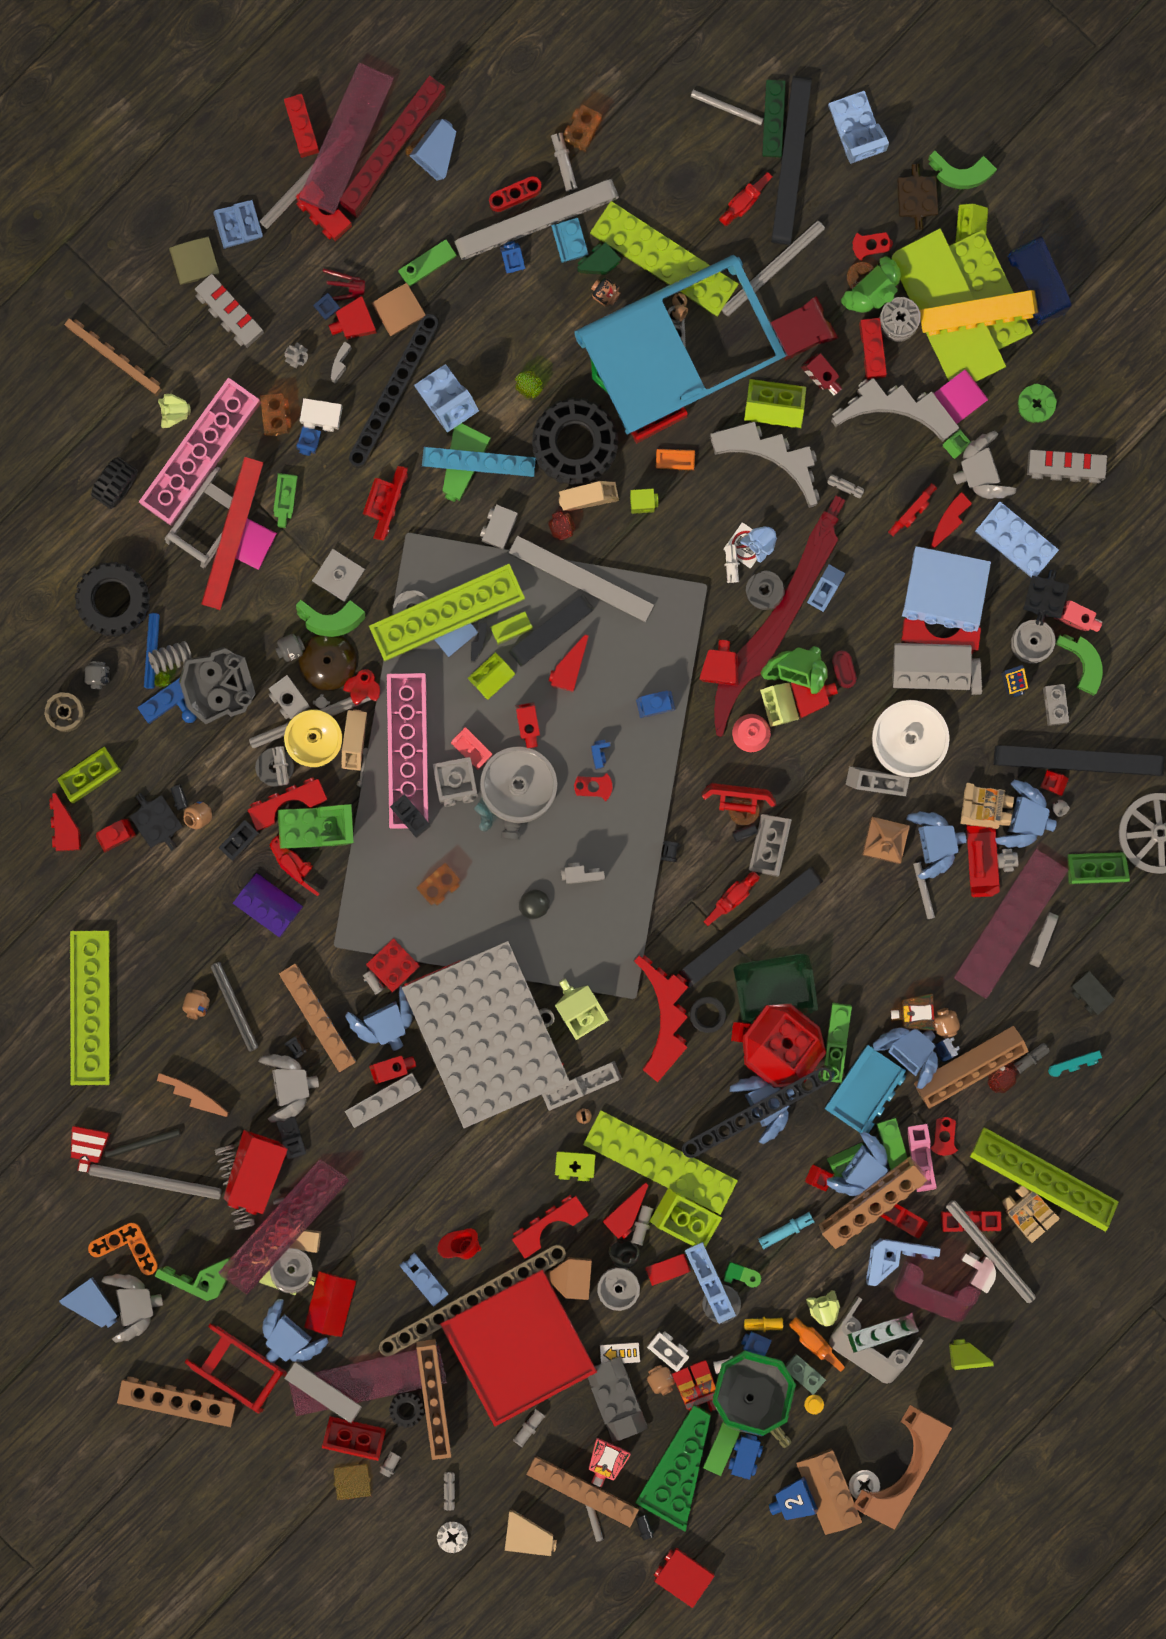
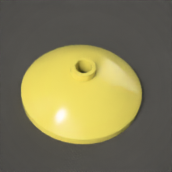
M306 710L290 720L285 730L284 742L287 752L297 763L308 767H318L329 763L336 757L341 748L342 733L337 721L328 713L320 710ZM315 733L316 738L310 739L309 735Z

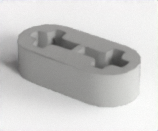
M980 658L971 659L970 684L972 695L982 694Z

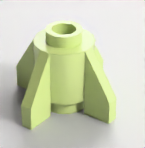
M164 394L163 399H158L162 414V428H170L178 422L186 420L188 415H190V405L185 400L173 394Z
M832 1290L826 1296L817 1299L809 1297L806 1299L811 1316L819 1324L830 1326L835 1323L840 1309L835 1291Z

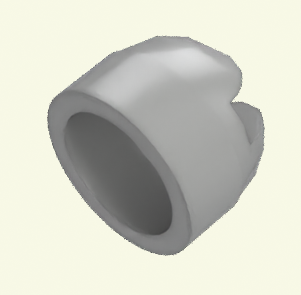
M1057 800L1058 803L1053 804V811L1058 817H1061L1069 811L1070 807L1065 801Z

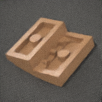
M407 283L372 302V306L390 337L425 316L424 311Z

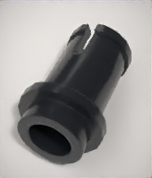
M182 785L170 788L175 801L174 807H177V810L189 807V801L186 800Z
M751 823L740 829L735 828L732 834L735 841H740L741 843L743 839L758 834L754 823Z
M647 1514L635 1518L641 1533L639 1536L643 1540L654 1537V1530H651Z

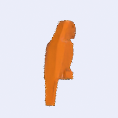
M794 1318L789 1323V1326L799 1335V1341L821 1360L826 1359L840 1372L845 1368L832 1353V1348L813 1327H807L798 1318Z

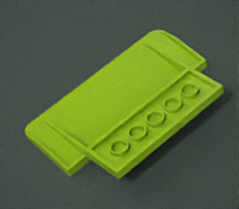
M938 229L897 250L892 256V260L896 262L900 269V280L907 295L918 306L919 310L1013 294L1012 288L984 230L948 246L941 229ZM1022 316L1014 317L1015 321L1003 323L1002 319L996 320L995 325L985 326L984 323H979L977 328L966 329V326L958 327L959 331L948 333L947 329L940 330V334L929 336V332L926 334L949 381L966 369L973 380L977 382L1006 367L999 352L1000 349L1033 334L1027 320H1022Z

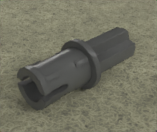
M1042 1043L1030 1053L1027 1052V1055L1013 1065L1021 1074L1031 1065H1036V1062L1047 1055L1050 1050L1045 1043Z

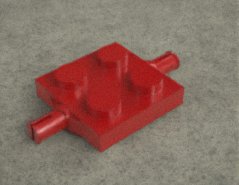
M931 483L899 521H895V524L888 533L894 537L904 526L908 528L917 518L915 514L917 512L921 514L930 504L928 499L937 487Z

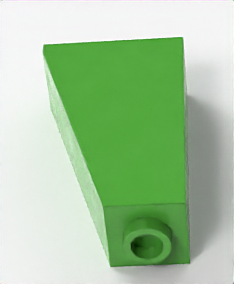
M461 423L454 428L450 449L485 453L491 438ZM446 469L443 493L446 494L445 498L453 502L456 500L461 501L475 471Z

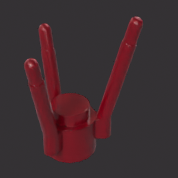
M328 269L322 270L325 273L351 280L349 283L338 281L326 282L329 285L349 287V292H352V294L332 297L334 301L359 298V295H364L365 280H360V277H352Z

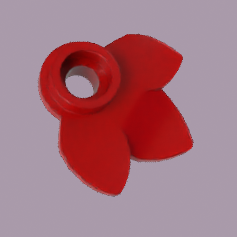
M368 669L361 670L355 677L349 678L343 688L344 691L351 692V699L355 705L361 703L367 696L371 700L377 701L380 695V686L375 682L373 672ZM364 676H368L367 680H362Z

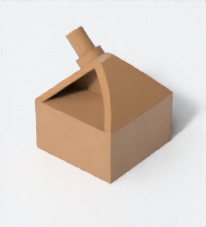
M871 817L862 855L900 864L909 825Z
M568 1257L553 1270L544 1271L548 1280L565 1298L589 1300L591 1259Z

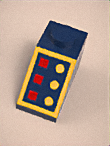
M1023 665L1001 673L1008 695L1013 694L1014 697L1025 694L1024 690L1028 689Z

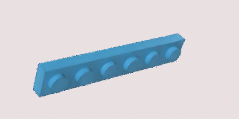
M424 447L422 466L534 477L536 458Z

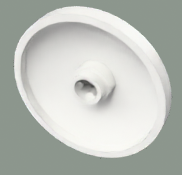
M906 700L891 705L879 716L873 728L872 745L877 759L887 770L903 777H918L931 772L942 762L949 746V731L944 718L935 708L921 701Z

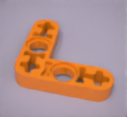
M136 1223L124 1225L89 1244V1253L93 1257H101L128 1243L143 1274L151 1275L158 1268L150 1246L140 1226ZM129 1226L136 1228V1236L128 1235L125 1237L127 1241L124 1242L123 1235L119 1231L123 1230V1233L129 1231ZM113 1234L120 1237V1243L116 1246L112 1245L109 1241L110 1236ZM105 1238L106 1244L110 1249L107 1250V1248L104 1247L100 1249V1254H98L97 1251L93 1252L92 1249L95 1247L94 1244H103L104 1242L102 1241V1239ZM142 1243L145 1245L146 1251L144 1254L136 1253L135 1246ZM148 1253L150 1255L147 1258L148 1262L154 1264L152 1271L144 1269L146 1265L145 1260L141 1262L139 1258L146 1256Z

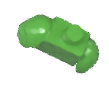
M887 256L880 258L881 268L877 265L852 291H846L841 298V304L849 310L865 313L873 308H881L886 302H891L898 290L895 286L899 284L901 278L900 269L896 262Z
M813 646L810 650L796 648L793 651L779 653L768 661L762 669L761 675L767 680L782 679L811 688V693L817 694L823 688L828 678V670L826 664L821 661L820 649Z

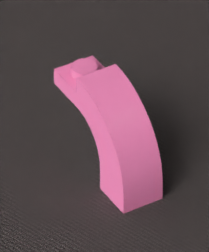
M923 1124L908 1127L910 1157L924 1171L927 1181L921 1188L917 1189V1192L936 1189L931 1160V1142L928 1126Z

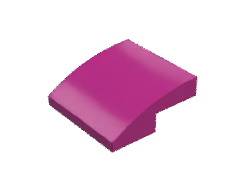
M966 369L934 393L956 424L989 400Z
M247 518L236 559L259 570L277 533Z

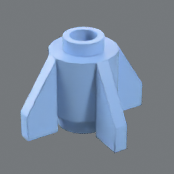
M766 526L751 530L748 533L749 535L740 541L741 544L749 546L756 553L757 561L760 563L767 555L774 551L777 541L776 532Z

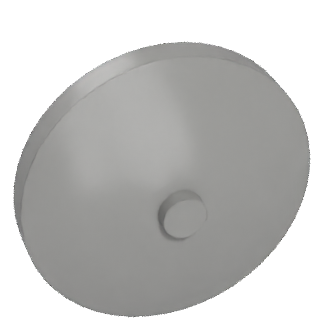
M511 747L496 753L486 763L481 775L480 791L484 803L497 817L513 823H525L541 817L551 807L557 792V777L551 763L539 752L526 747Z

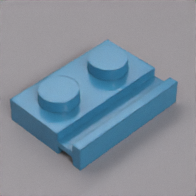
M578 218L551 225L562 263L588 256Z

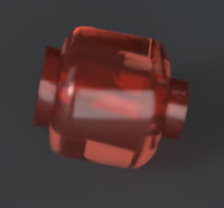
M562 511L552 514V519L548 521V526L554 538L563 540L573 536L576 527L571 514H563Z
M1003 1066L988 1075L987 1083L995 1093H1006L1016 1084V1072L1010 1066Z

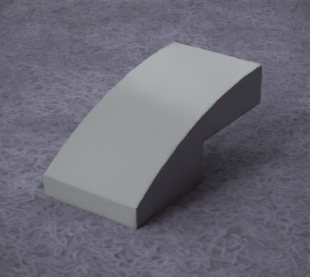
M346 342L343 343L334 360L331 373L333 383H336L346 370V366L342 364V361L352 349Z

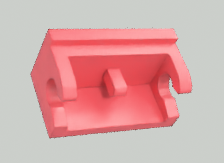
M466 727L451 742L465 758H471V763L477 770L493 756Z

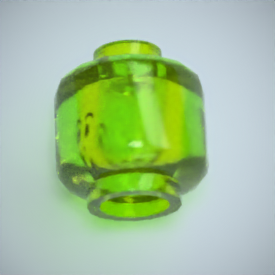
M532 371L520 372L515 378V389L526 399H535L544 388L542 386V379Z

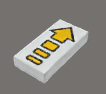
M638 1342L600 1345L601 1364L621 1356L623 1363L640 1362Z

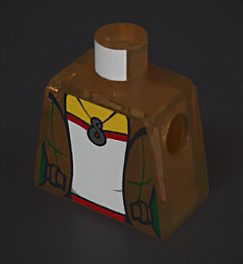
M933 994L902 1000L901 1008L890 1009L891 1021L902 1020L903 1028L935 1030Z

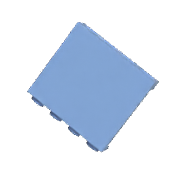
M915 547L902 616L909 620H923L928 624H943L947 628L957 627L967 632L977 631L980 625L991 562Z

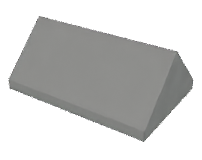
M761 814L749 867L750 871L779 876L791 819Z

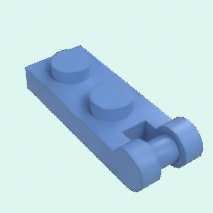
M415 1253L410 1255L409 1260L403 1261L399 1265L433 1307L448 1295V1292ZM416 1264L419 1269L413 1273L410 1268Z

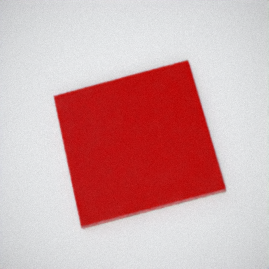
M543 1269L440 1323L494 1427L597 1372Z

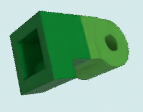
M730 1261L723 1280L731 1283L734 1278L745 1282L747 1286L753 1288L757 1287L761 1282V1276L757 1271Z

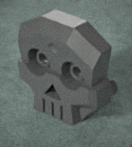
M222 647L209 651L208 656L185 659L179 684L186 707L202 722L208 724L226 714L231 717L246 711L256 693L245 657L234 654ZM208 669H213L214 673L208 675L207 671ZM232 675L235 685L227 683ZM217 696L222 697V701L219 703L215 701Z

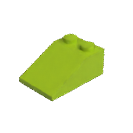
M668 1188L650 1222L657 1228L692 1246L703 1243L706 1248L722 1217Z

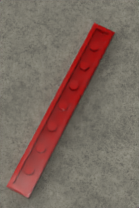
M247 457L243 459L201 602L202 605L221 609L263 462Z

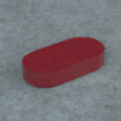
M838 651L832 658L837 682L842 688H851L857 680L851 656L846 651Z

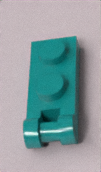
M1097 1050L1049 1067L1048 1073L1053 1077H1058L1064 1070L1069 1069V1072L1080 1069L1079 1065L1087 1063V1066L1099 1063L1098 1059L1102 1058L1101 1053Z

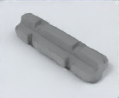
M833 474L828 479L829 485L837 486L838 489L848 494L852 493L857 498H861L864 493L863 488L856 487L855 484L842 478L840 480L838 476Z
M454 1472L444 1473V1481H446L444 1483L445 1510H454L455 1502L453 1501L455 1499Z

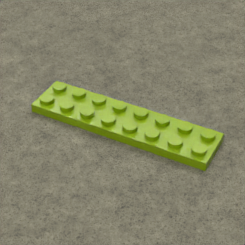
M612 201L590 232L591 235L603 243L606 242L612 249L668 285L710 266ZM719 272L680 291V293L718 317L739 284Z
M507 564L370 625L369 628L384 661H387L523 601L525 597L510 564Z
M70 931L71 1085H110V931Z
M603 1111L599 1112L583 1144L720 1215L738 1181L695 1158L686 1157L683 1152Z
M984 1127L970 1155L971 1158L1106 1232L1119 1203L1117 1200Z

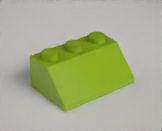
M750 379L744 420L801 428L806 387Z

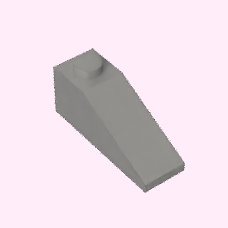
M849 766L846 785L858 790L906 796L910 778L867 768Z

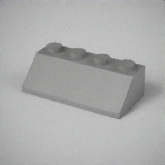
M894 643L893 688L970 690L971 645Z

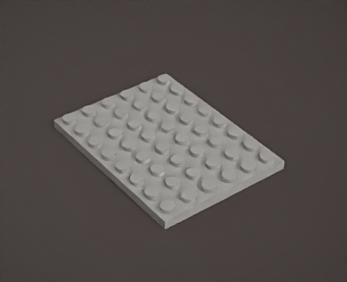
M508 941L402 987L463 1128L570 1082Z

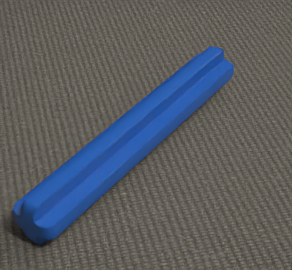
M157 613L149 614L144 688L154 689L156 673L150 665L148 652L152 653L158 647L160 615Z

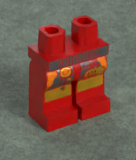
M706 1360L690 1365L697 1384H694L688 1367L672 1373L686 1409L690 1411L693 1404L700 1407V1404L707 1402L710 1411L716 1410L712 1402L716 1387Z

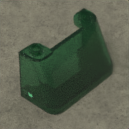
M806 954L743 963L733 968L742 1023H753L766 1005L791 1004L794 1007H798V1010L805 1014L818 1010L813 969L810 958Z

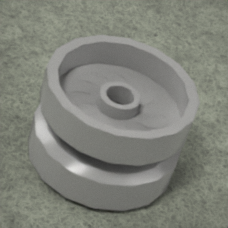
M1029 620L1022 623L1014 631L1011 638V648L1014 655L1020 661L1028 664L1039 663L1053 652L1055 635L1052 628L1045 622L1040 626L1041 621L1037 625L1036 620ZM1035 638L1034 641H1037V644L1032 645L1030 640Z
M288 1248L281 1250L271 1261L270 1275L272 1282L277 1289L284 1293L293 1294L300 1292L308 1286L312 1279L311 1261L299 1249ZM289 1267H293L295 1272L292 1274L288 1273Z
M614 1267L608 1269L601 1275L598 1281L597 1292L600 1301L612 1310L622 1311L628 1309L636 1303L639 1297L640 1286L637 1277L626 1268ZM618 1285L622 1287L620 1293H617L615 1287Z

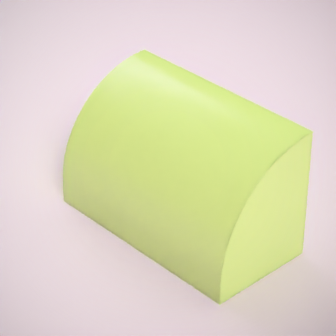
M790 683L774 685L761 690L770 727L799 720Z

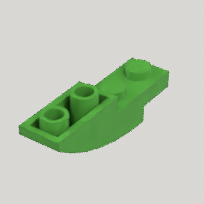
M832 1003L824 1065L831 1066L835 1071V1077L831 1082L842 1083L852 1005ZM823 1070V1079L828 1080L830 1075L826 1070Z

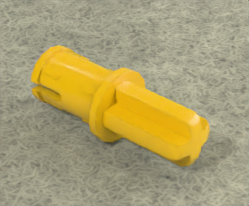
M762 1317V1319H745L744 1328L745 1330H763V1332L766 1330H783V1319Z

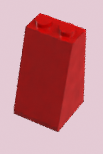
M243 1130L224 1194V1199L228 1202V1206L239 1209V1206L246 1208L245 1211L256 1215L257 1212L264 1213L288 1150L279 1141Z

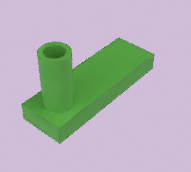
M444 240L398 270V272L410 287L457 257L447 240Z

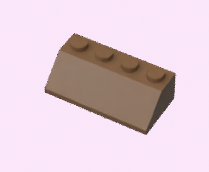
M832 1448L796 1462L801 1476H805L818 1508L817 1516L825 1535L862 1523L857 1509L853 1507V1498Z

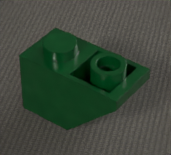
M606 242L603 245L600 243L592 250L593 254L591 256H585L578 262L577 271L584 274L607 275L621 263V258Z

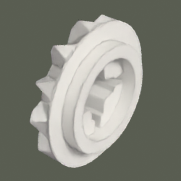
M860 1470L852 1475L849 1481V1490L854 1498L857 1499L862 1491L860 1490L861 1485L858 1480L866 1482L870 1479L868 1483L870 1492L879 1491L880 1482L873 1472Z
M445 1523L437 1533L438 1544L445 1552H459L467 1544L468 1534L460 1523ZM447 1531H449V1533L451 1534H457L459 1532V1534L456 1537L457 1545L453 1541H448L446 1543L447 1539L449 1538Z

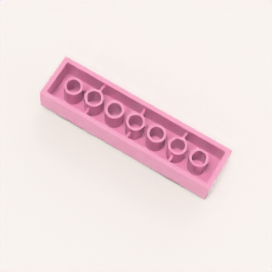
M228 378L142 496L139 503L167 524L173 526L261 404L260 400Z
M425 673L387 674L390 829H408L390 808L404 794L429 823Z

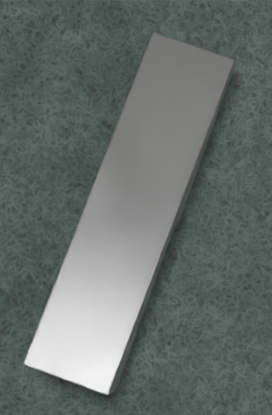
M615 1061L572 1079L569 1083L542 1094L550 1111L622 1079Z
M295 1362L284 1378L350 1423L353 1422L362 1406L332 1385L326 1383L300 1363Z

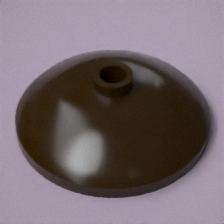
M316 635L304 645L305 650L302 651L303 654L299 657V667L304 679L310 685L320 690H335L343 687L345 682L353 677L357 664L356 654L351 644L341 636L327 637ZM329 657L331 662L325 664L324 658Z

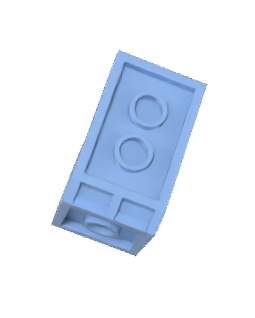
M865 91L828 103L850 164L887 151L889 142L879 123L876 124Z
M446 364L414 385L446 432H449L479 412L471 394L464 386L460 385Z
M880 1238L871 1245L866 1283L871 1286H877L899 1266L901 1251L902 1254L915 1257V1253H918L923 1258L934 1260L935 1256H940V1249L933 1246ZM891 1252L892 1255L890 1257H887L886 1253Z

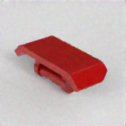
M711 783L701 792L704 800L712 794L721 795L719 810L722 811L733 810L755 814L757 799L766 800L771 807L776 805L775 798L767 789ZM725 797L751 798L752 804L725 802Z
M967 825L969 877L972 897H989L1000 892L997 843L995 840L996 829L993 827Z

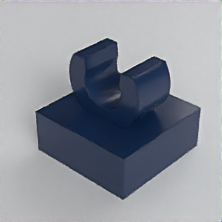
M328 293L313 305L325 321L340 310L338 304Z
M946 1038L935 1044L934 1049L942 1062L958 1054L959 1046L954 1048L951 1043L954 1041V1038Z

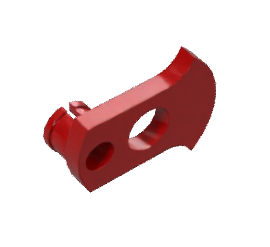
M857 232L853 239V251L861 261L867 255L889 252L893 245L891 238L886 232L861 236ZM871 239H874L877 243L874 250L867 248V242ZM885 239L888 240V244L886 246L883 245Z
M607 773L603 777L577 776L574 783V790L577 796L601 797L605 802L609 799L613 788L611 778ZM592 781L597 782L599 785V789L596 792L588 790V784ZM577 783H582L584 785L583 789H577Z
M949 1117L936 1119L935 1141L933 1146L930 1147L934 1153L948 1156L958 1151L954 1146L955 1120ZM946 1119L949 1121V1125L947 1127L943 1126L942 1122ZM942 1131H947L950 1134V1139L947 1142H942L939 1138Z

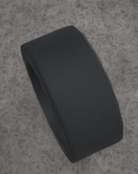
M702 997L692 1005L690 1020L699 1031L705 1033L715 1032L725 1023L726 1009L718 999ZM703 1004H713L719 1011V1019L712 1026H704L697 1019V1010Z

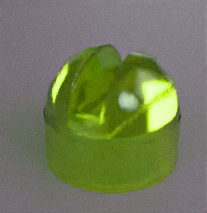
M159 671V674H155V685L158 687L168 686L170 684L169 674Z

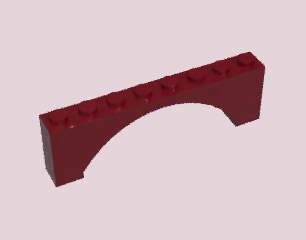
M431 76L426 79L339 199L344 210L355 218L359 217L398 152L431 113L436 111L445 99V86Z

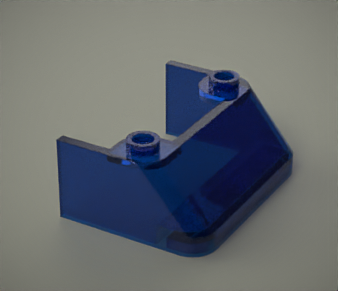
M1042 236L1010 251L1008 258L1012 267L1016 266L1020 270L1028 290H1035L1038 313L1033 314L1035 319H1039L1037 325L1039 326L1065 315L1071 308V301Z

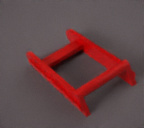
M210 1323L208 1327L222 1336L202 1367L189 1359H186L185 1363L190 1366V1369L256 1413L263 1412L262 1404L280 1377H286L287 1371L275 1363H271L266 1357L219 1326L216 1327ZM231 1343L274 1371V1374L255 1402H252L211 1374Z

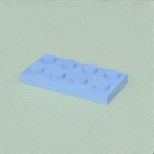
M1001 502L995 506L975 531L1031 578L1032 575L1038 576L1059 550Z

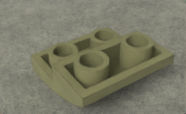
M209 237L169 248L180 285L198 281L211 274L213 276L219 274Z

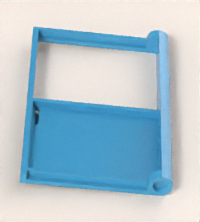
M731 255L575 331L576 340L582 348L586 347L626 428V434H630L786 357L742 268L743 264L739 257ZM728 269L732 275H737L775 352V357L710 389H706L662 300Z

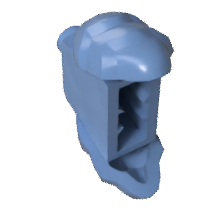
M1014 779L1011 785L1023 797H1017L1008 832L1019 834L1000 836L995 838L997 844L1005 845L1008 848L1016 846L1022 848L1036 841L1037 836H1042L1044 829L1053 832L1057 822L1048 818L1049 809L1046 808V800L1042 793L1027 782Z
M919 811L918 813L908 814L907 821L924 826L918 829L925 864L933 862L917 876L921 880L935 878L951 867L955 859L954 854L958 853L957 845L966 843V835L964 832L955 833L954 827L948 826L946 819L936 813Z
M400 986L399 989L400 1008H398L395 1001L364 1016V1022L352 1013L347 1012L345 1017L350 1024V1028L357 1033L360 1039L374 1044L379 1042L381 1045L389 1042L393 1051L404 1046L400 1036L406 1033L405 1029L411 1025L414 1014L403 992V986Z
M895 1028L881 1035L873 1044L876 1051L890 1049L889 1053L915 1076L921 1070L917 1083V1088L923 1089L927 1083L931 1082L933 1074L937 1071L938 1058L933 1051L935 1045L931 1042L935 1038V1034L929 1029L922 1034L918 1029L910 1031L906 1028Z
M760 1076L740 1079L737 1083L730 1086V1092L752 1091L745 1094L750 1106L780 1090V1088H773ZM793 1089L787 1090L789 1097L794 1095ZM771 1098V1105L779 1107L778 1099ZM789 1106L760 1121L762 1127L768 1126L761 1135L759 1143L765 1144L769 1140L775 1139L778 1133L785 1128L788 1121L787 1108ZM754 1108V1113L757 1116L763 1115L761 1108Z
M865 1131L860 1133L869 1150L862 1145L843 1171V1177L827 1179L829 1187L835 1189L838 1193L858 1196L886 1175L888 1172L885 1166L888 1160L887 1152L875 1136H871Z
M277 1299L273 1306L269 1307L267 1316L263 1321V1334L267 1339L266 1345L271 1349L265 1356L267 1360L275 1363L281 1357L284 1361L290 1359L293 1362H304L321 1353L322 1349L328 1344L327 1337L309 1343L312 1338L285 1314L280 1319L284 1300Z

